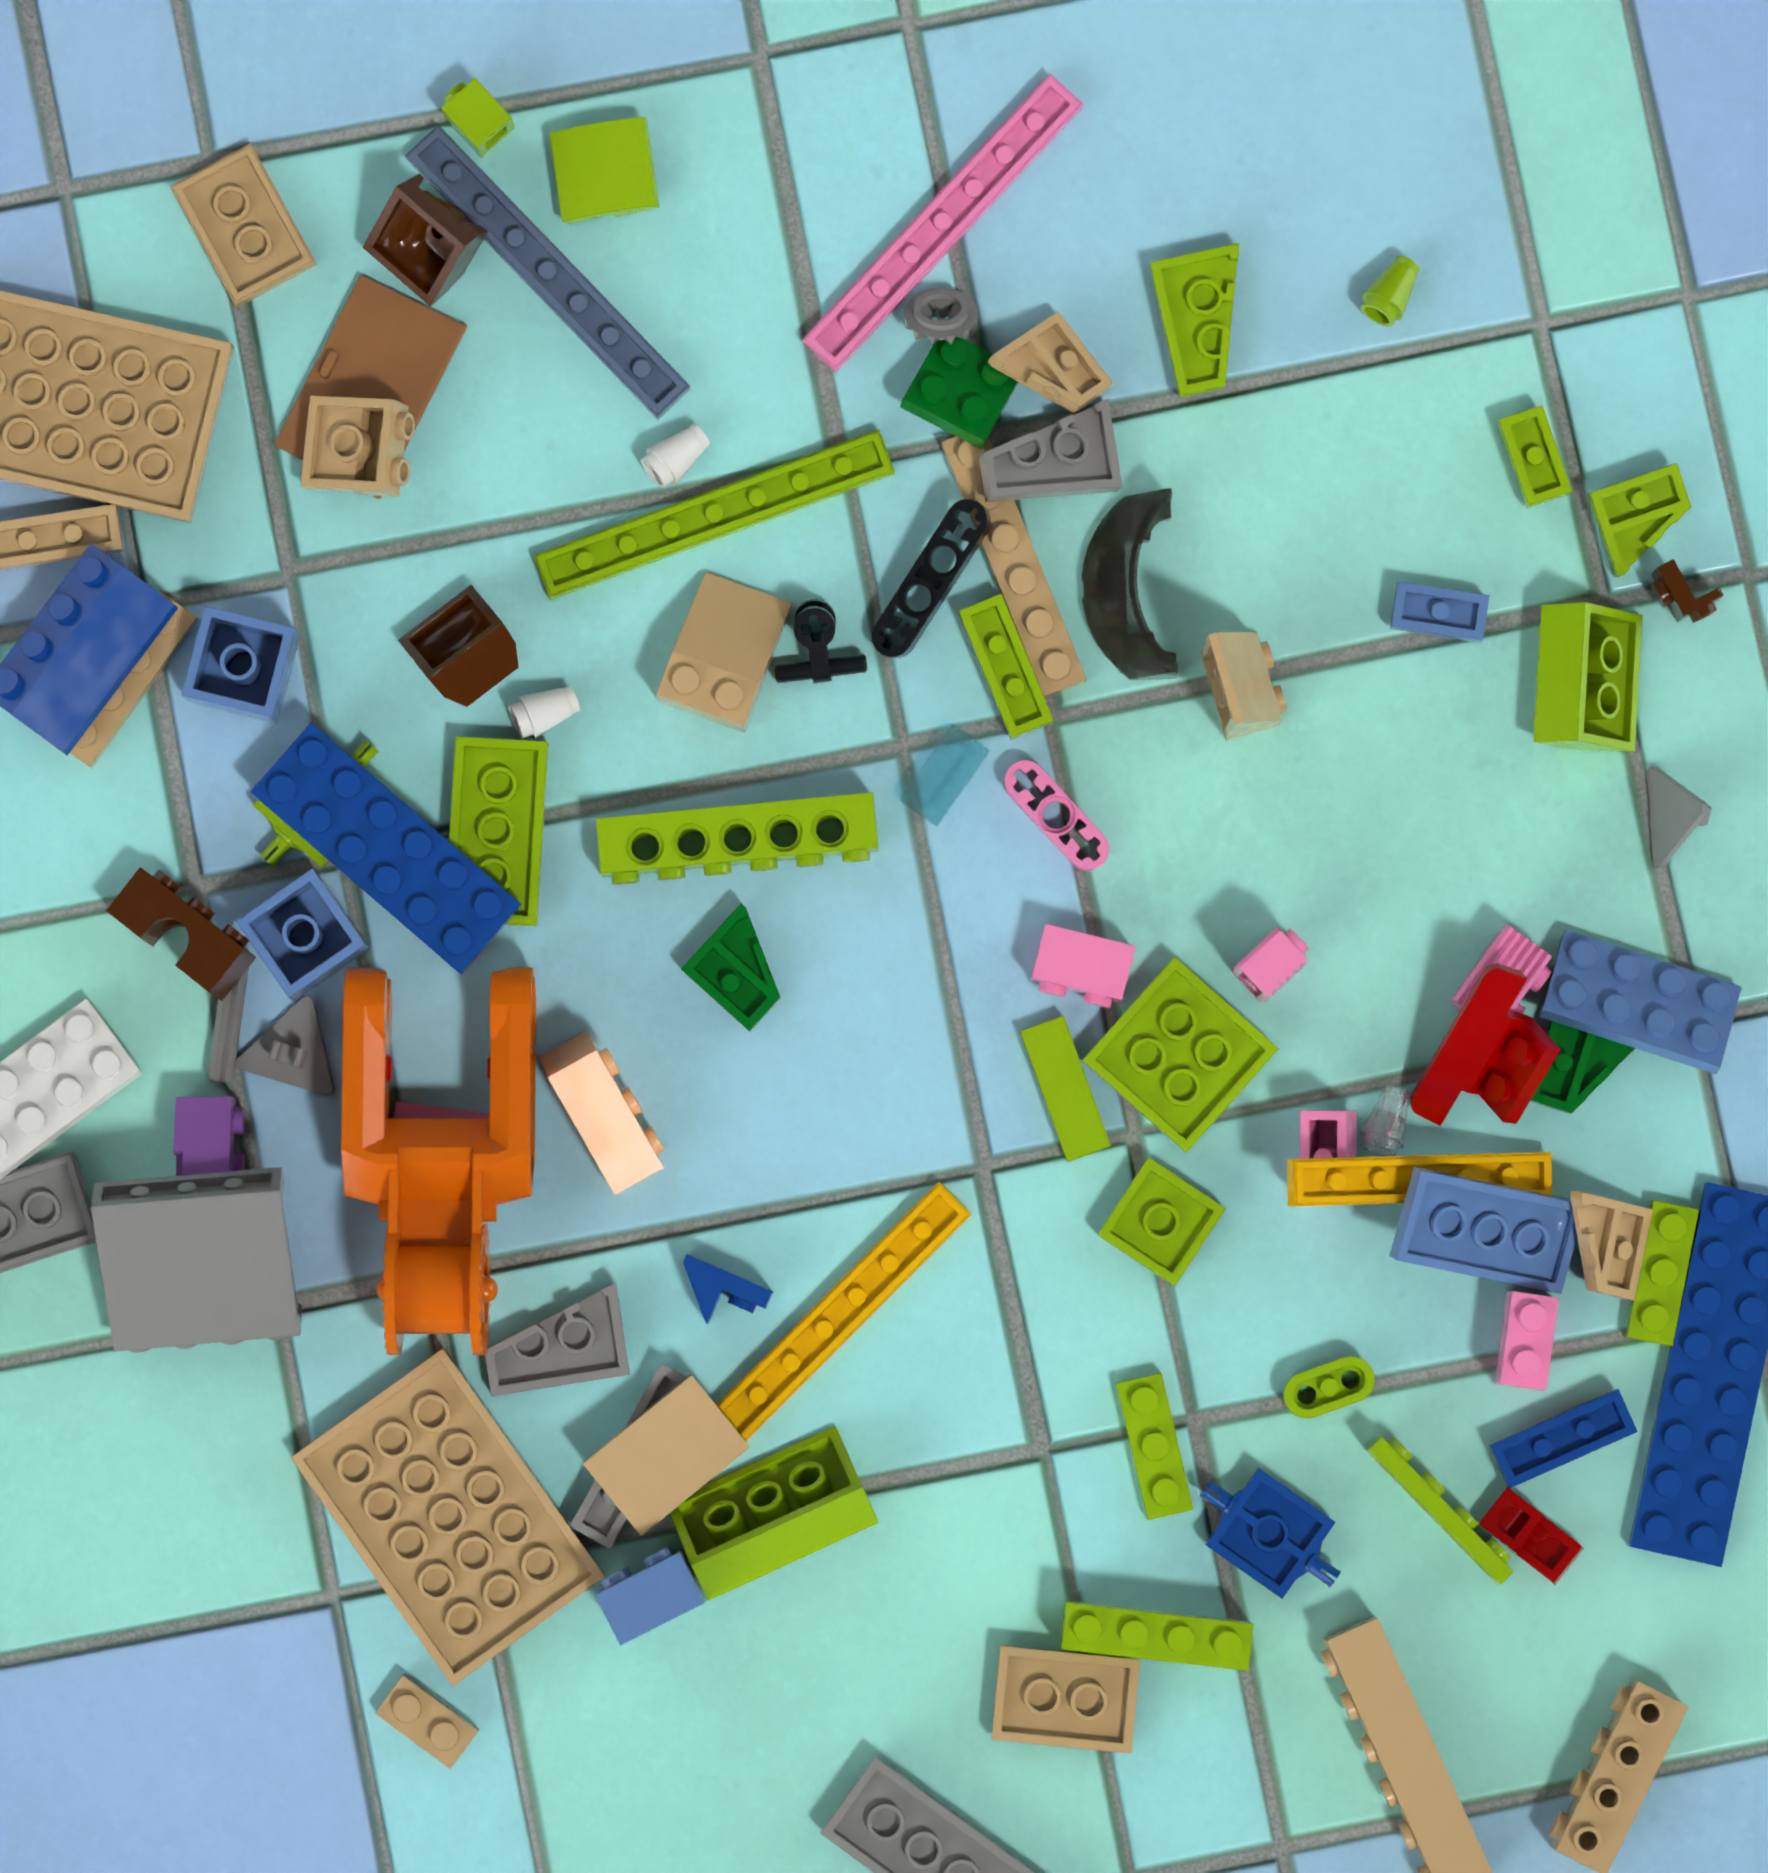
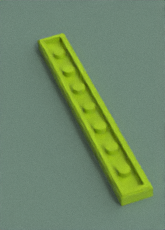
M878 429L534 555L549 599L553 600L895 475V471Z

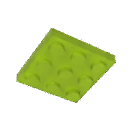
M1174 957L1086 1055L1082 1062L1183 1152L1187 1153L1279 1048L1181 961Z

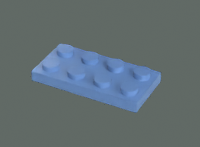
M1565 929L1561 936L1539 1017L1717 1074L1721 1068L1742 986Z
M1414 1166L1389 1256L1397 1261L1561 1294L1577 1239L1571 1199Z

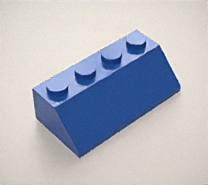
M91 543L0 663V707L68 756L177 611L178 607Z

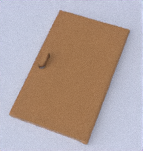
M360 274L274 446L303 460L310 396L394 399L409 406L408 413H411L414 417L416 430L467 325L463 322H457ZM405 440L404 451L410 440ZM374 496V497L377 498V499H381L382 496Z

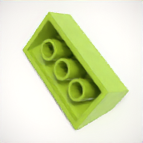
M836 1426L701 1487L670 1513L690 1565L708 1600H712L879 1523Z

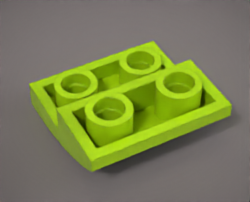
M647 118L618 119L549 132L562 222L574 224L608 215L621 217L660 208Z

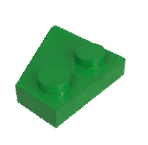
M741 903L681 968L689 978L749 1032L781 999L748 911Z
M1551 1021L1547 1034L1561 1050L1530 1102L1572 1114L1636 1048Z

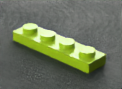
M1377 1437L1365 1449L1496 1584L1501 1585L1514 1572L1506 1564L1511 1559V1556L1493 1538L1485 1543L1473 1531L1478 1522L1460 1504L1452 1509L1440 1497L1446 1491L1444 1487L1428 1471H1425L1420 1476L1407 1463L1413 1456L1398 1440L1393 1437L1387 1443L1383 1437Z

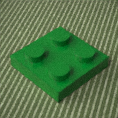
M955 337L952 344L945 340H938L933 344L907 390L900 408L982 449L1019 382L990 366L987 361L993 353L959 337Z

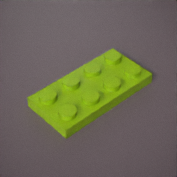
M456 736L449 842L522 904L505 925L538 927L549 743L547 741Z

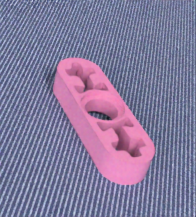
M1021 760L1011 765L1006 772L1004 780L1008 796L1075 868L1082 871H1093L1100 868L1106 861L1109 853V844L1103 833L1037 763ZM1018 771L1024 775L1029 774L1031 771L1035 773L1037 777L1033 785L1041 794H1043L1046 787H1049L1054 793L1045 797L1039 803L1036 811H1033L1028 806L1036 798L1026 789L1021 792H1017L1014 789L1017 783L1014 775ZM1061 803L1068 808L1070 820L1065 827L1053 829L1044 822L1043 811L1048 805ZM1077 821H1080L1085 826V828L1078 831L1081 838L1086 842L1095 839L1099 843L1096 849L1099 858L1095 861L1089 857L1083 860L1077 857L1076 854H1078L1080 847L1072 837L1067 845L1059 839L1069 834Z

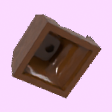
M418 174L395 187L362 248L431 307L465 273L488 230L480 225L466 222V217L459 207L450 205L430 192L420 189L419 186L424 177Z
M472 585L468 586L398 640L430 682L445 698L466 707L519 668L515 641L503 622Z

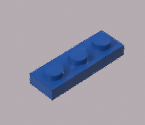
M1615 1389L1489 1446L1507 1487L1512 1488L1638 1431L1619 1389Z

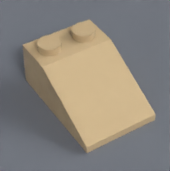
M705 572L656 694L658 701L745 733L792 603Z
M1216 632L1209 634L1202 648L1201 655L1225 739L1230 740L1279 726L1282 722L1281 713L1287 712V706L1281 686L1272 687L1268 669L1274 668V661L1268 642L1260 643L1257 632Z

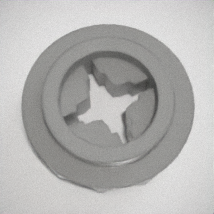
M943 288L926 290L912 297L906 304L904 309L905 328L913 331L915 339L928 337L932 345L938 340H945L952 344L955 337L968 338L970 329L977 327V307L970 297L959 291Z

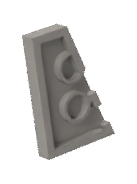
M1109 399L1096 403L1091 408L1075 415L1071 414L1056 423L1036 432L1027 433L988 450L979 457L985 502L1117 492L1122 487Z
M616 1282L488 1348L485 1359L491 1396L630 1375Z

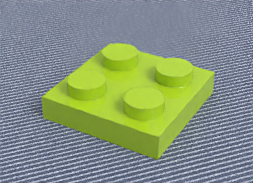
M1148 1157L1097 1236L1175 1287L1226 1208Z

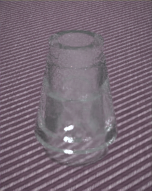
M1384 1085L1382 1093L1379 1095L1359 1132L1362 1136L1360 1146L1363 1149L1380 1156H1396L1398 1148H1403L1409 1106L1408 1100L1410 1097V1093L1407 1090L1393 1085Z

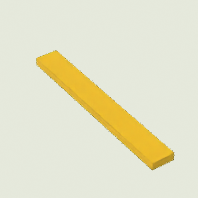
M940 1182L717 1404V1407L745 1441L972 1215Z

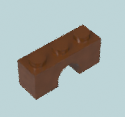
M140 867L106 911L151 946H154L166 931L175 927H185L189 937L188 947L175 966L209 993L223 1001L256 959L252 953L244 948L249 940L229 924L223 930L218 928L210 921L215 913L195 897H192L188 903L175 894L181 886L162 871L158 870L152 876Z

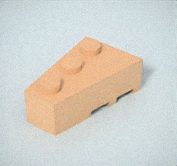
M585 1030L539 1056L548 1080L614 1195L663 1168L657 1154L663 1152L664 1148L651 1126L645 1130L642 1129L635 1116L642 1112V1109L629 1087L622 1091L613 1076L618 1074L620 1070L607 1048L599 1052L589 1032Z

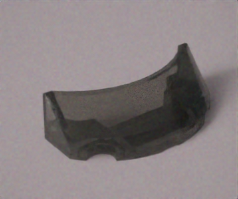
M1171 488L1124 496L1110 509L1098 525L1084 558L1081 581L1083 582L1082 606L1087 625L1097 646L1101 648L1117 670L1129 680L1176 679L1178 675L1176 653L1163 650L1155 640L1154 634L1150 631L1144 618L1137 587V566L1142 543H1149L1151 532L1159 522L1171 519Z

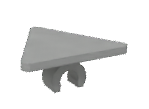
M1649 767L1647 770L1652 858L1655 868H1663L1696 826L1708 825L1712 807L1658 767Z
M309 996L303 997L238 1057L235 1062L236 1067L240 1070L329 1096L334 1091L314 1000Z

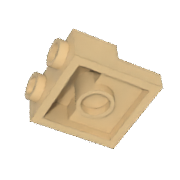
M310 396L300 487L308 490L352 492L357 495L399 497L400 486H405L410 477L409 462L406 458H403L405 440H410L415 430L414 417L411 413H408L409 406L394 399Z

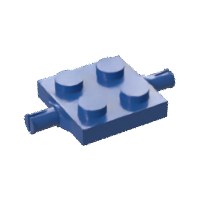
M1257 1468L1246 1486L1234 1495L1218 1486L1213 1480L1207 1483L1206 1487L1219 1495L1220 1498L1218 1499L1205 1489L1202 1490L1199 1496L1222 1511L1218 1526L1205 1543L1207 1547L1281 1599L1286 1595L1295 1580L1307 1573V1571L1328 1585L1329 1588L1333 1585L1335 1581L1324 1574L1321 1568L1335 1578H1338L1341 1571L1318 1555L1320 1554L1322 1541L1336 1523L1259 1468Z

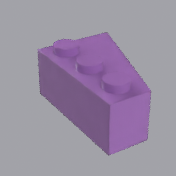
M232 1096L176 1097L173 1150L174 1155H176V1176L245 1170L244 1153H237V1135H244L245 1109L244 1107H237L236 1098Z

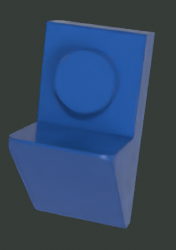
M688 1254L683 1261L706 1324H709L723 1291L731 1294L728 1303L750 1313H754L757 1305L764 1309L767 1308L773 1294L772 1291Z

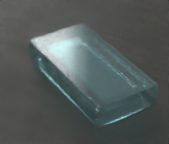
M952 724L899 801L938 827L990 750Z

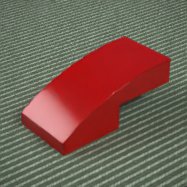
M1508 1487L1478 1523L1554 1585L1558 1583L1584 1549L1583 1546L1546 1519L1542 1513Z

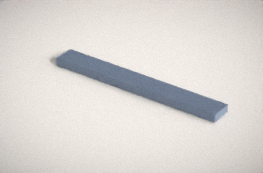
M439 125L405 155L406 160L450 205H455L463 211L466 222L480 225L488 230L484 238L486 243L657 420L691 389L690 385Z

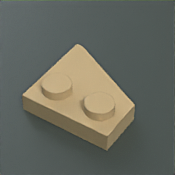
M1056 312L994 353L987 361L992 368L1073 413L1107 392L1113 385V382L1059 312Z
M1571 1191L1570 1199L1586 1289L1634 1301L1653 1210L1585 1192Z

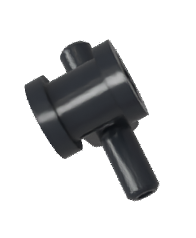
M810 599L803 602L796 610L794 634L799 643L808 648L810 661L776 665L774 667L776 682L785 683L813 679V684L830 682L833 676L864 673L868 670L864 654L829 658L828 644L835 635L836 616L833 608L827 602L820 599ZM818 615L819 622L823 623L820 632H812L811 626L806 625L809 622V616Z

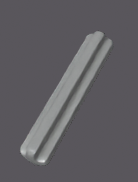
M249 968L223 1001L218 999L208 1069V1079L212 1082L228 1084L234 1078Z

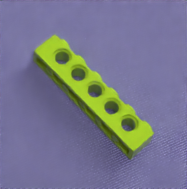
M873 792L596 818L601 875L603 878L611 877L612 884L614 885L640 882L639 874L658 873V880H674L685 878V870L704 868V876H716L732 873L731 866L750 864V871H768L778 869L777 861L796 860V867H811L823 865V857L842 855L843 863L868 861L870 860V852H879ZM834 819L841 823L844 832L838 841L826 843L818 837L817 828L824 820ZM779 824H790L798 832L796 841L789 847H779L771 840L772 830ZM734 828H743L751 834L752 839L749 847L741 852L732 851L725 845L727 833ZM689 832L699 833L705 839L703 851L696 856H687L679 850L680 839ZM645 836L652 837L659 843L657 855L647 861L640 860L633 854L635 842Z

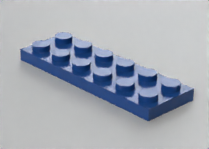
M312 722L250 791L258 800L461 975L522 906L519 901Z

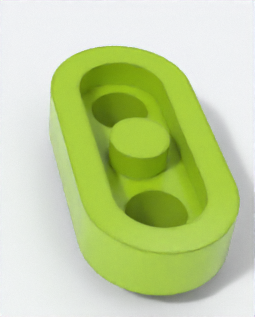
M1347 1356L1297 1373L1285 1384L1283 1390L1285 1406L1293 1415L1310 1419L1360 1402L1367 1398L1373 1390L1375 1383L1374 1372L1365 1360L1359 1357ZM1349 1370L1354 1371L1359 1379L1356 1387L1352 1389L1344 1387L1341 1381L1342 1375ZM1303 1386H1309L1314 1390L1315 1397L1310 1404H1303L1298 1399V1391Z

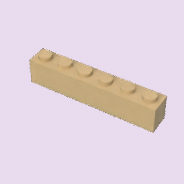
M1372 1616L1323 1638L1327 1649L1320 1652L1331 1678L1339 1675L1347 1692L1339 1696L1351 1721L1359 1718L1366 1733L1365 1736L1359 1738L1363 1751L1370 1764L1379 1762L1385 1779L1378 1781L1381 1791L1389 1807L1398 1804L1405 1820L1398 1824L1404 1842L1409 1851L1417 1847L1424 1862V1865L1417 1868L1418 1873H1493L1379 1619Z

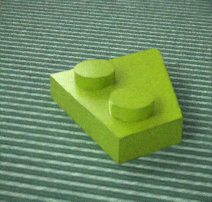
M1672 463L1587 493L1614 577L1625 575L1630 570L1629 567L1648 548L1650 549L1673 523H1676L1691 508L1677 463Z

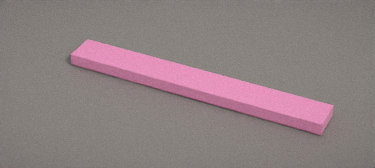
M1049 74L802 339V343L836 373L1083 108V103Z

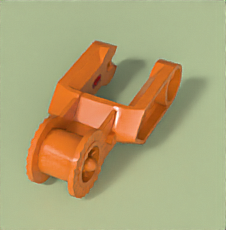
M347 967L343 998L341 1123L344 1195L379 1205V1222H388L387 1232L385 1233L386 1242L384 1243L385 1255L383 1257L385 1268L382 1274L383 1278L378 1282L376 1288L378 1297L384 1302L382 1310L385 1315L383 1327L385 1329L386 1354L401 1355L404 1334H470L473 1355H486L487 1346L489 1345L488 1336L490 1334L488 1326L490 1322L489 1307L491 1305L490 1302L494 1300L498 1292L497 1283L489 1276L491 1271L489 1266L490 1241L488 1239L487 1222H497V1205L530 1197L533 1192L536 1111V979L534 967H515L491 972L490 1057L487 1059V1078L490 1080V1119H389L390 1080L392 1079L393 1063L390 1057L392 1035L391 979L387 978V972L366 967Z

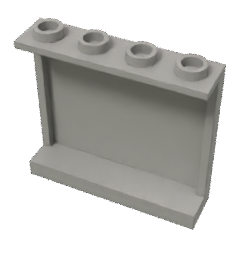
M282 1167L94 1183L91 1212L114 1352L128 1350L140 1353L151 1348L175 1346L186 1349L197 1344L221 1342L232 1345L244 1340L268 1338L279 1341L290 1336H300L302 1305L298 1306L283 1204L284 1179Z

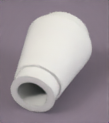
M693 423L688 428L647 448V455L641 459V464L649 477L659 487L665 488L670 483L676 485L704 450L710 446V441L701 428Z
M567 686L565 688L517 696V701L508 704V709L520 738L523 739L531 736L535 739L571 717L572 714L579 712L580 706L573 688Z

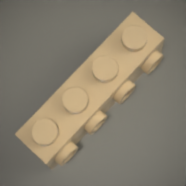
M1635 1679L1631 1680L1629 1686L1622 1684L1619 1687L1610 1706V1709L1615 1711L1614 1717L1608 1729L1603 1726L1599 1728L1590 1746L1589 1751L1595 1754L1587 1771L1582 1768L1578 1771L1571 1784L1569 1794L1574 1796L1567 1813L1563 1811L1558 1812L1550 1827L1548 1836L1553 1838L1550 1846L1552 1849L1599 1873H1608L1689 1706Z

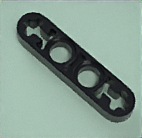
M962 499L954 503L948 510L874 626L872 642L880 654L890 658H902L914 649L989 531L991 516L988 509L981 503L971 499ZM975 508L977 510L975 519L980 524L976 530L967 528L961 536V540L969 542L966 549L963 550L958 543L946 539L944 536L948 530L953 535H957L963 525L961 520L958 519L959 514L962 511L970 513ZM948 546L955 552L956 563L946 573L937 572L932 565L933 553L940 547ZM923 585L930 591L931 602L925 610L915 612L908 606L907 595L913 587ZM899 608L905 615L917 619L919 622L915 628L906 622L900 632V636L905 639L902 646L892 645L888 649L886 647L888 639L883 634L887 628L895 630L903 620L900 617L894 616Z

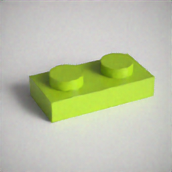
M1543 405L1498 420L1497 424L1527 509L1570 495L1573 491Z

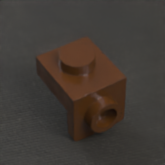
M1674 559L1657 567L1651 574L1655 580L1650 583L1654 596L1663 608L1667 605L1670 607L1677 622L1690 616L1692 622L1695 623L1718 610L1714 603L1724 595L1720 587L1695 599Z

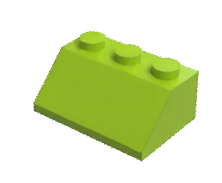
M1587 602L1541 606L1539 658L1536 672V710L1533 721L1534 743L1567 749L1635 752L1643 615Z

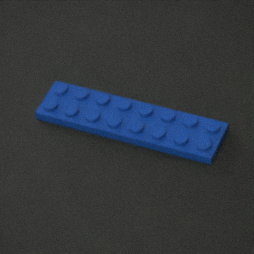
M1709 1182L1704 1184L1673 1346H1670L1630 1534L1629 1547L1722 1567L1768 1349V1195Z

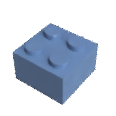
M205 606L182 696L190 703L278 724L300 634L293 627Z
M313 868L236 921L283 991L293 1001H296L371 949L320 875Z
M668 1546L643 1559L646 1568L631 1574L629 1568L626 1567L601 1580L604 1589L596 1593L595 1596L619 1645L704 1604L708 1600L683 1549L673 1553L671 1547Z

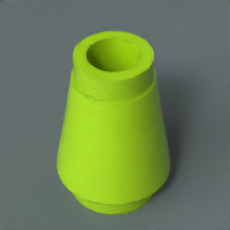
M1396 256L1394 261L1362 295L1364 300L1361 306L1362 312L1372 321L1387 327L1392 326L1395 320L1402 319L1417 278L1416 276L1420 271L1419 266L1405 256Z

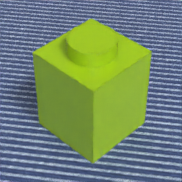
M476 78L467 85L464 82L458 83L443 99L446 103L441 107L444 118L480 158L515 128L512 117Z

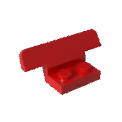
M1491 964L1483 970L1410 1095L1411 1108L1415 1114L1441 1126L1462 1090L1467 1093L1478 1094L1502 1122L1517 1124L1561 1050L1532 1017L1510 1010L1527 980V977L1520 970L1501 964Z

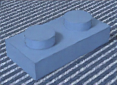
M1398 581L1390 629L1481 643L1484 636L1490 595Z

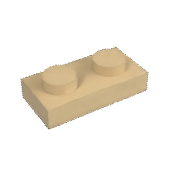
M405 1674L375 1712L376 1715L449 1769L452 1768L479 1731V1729Z

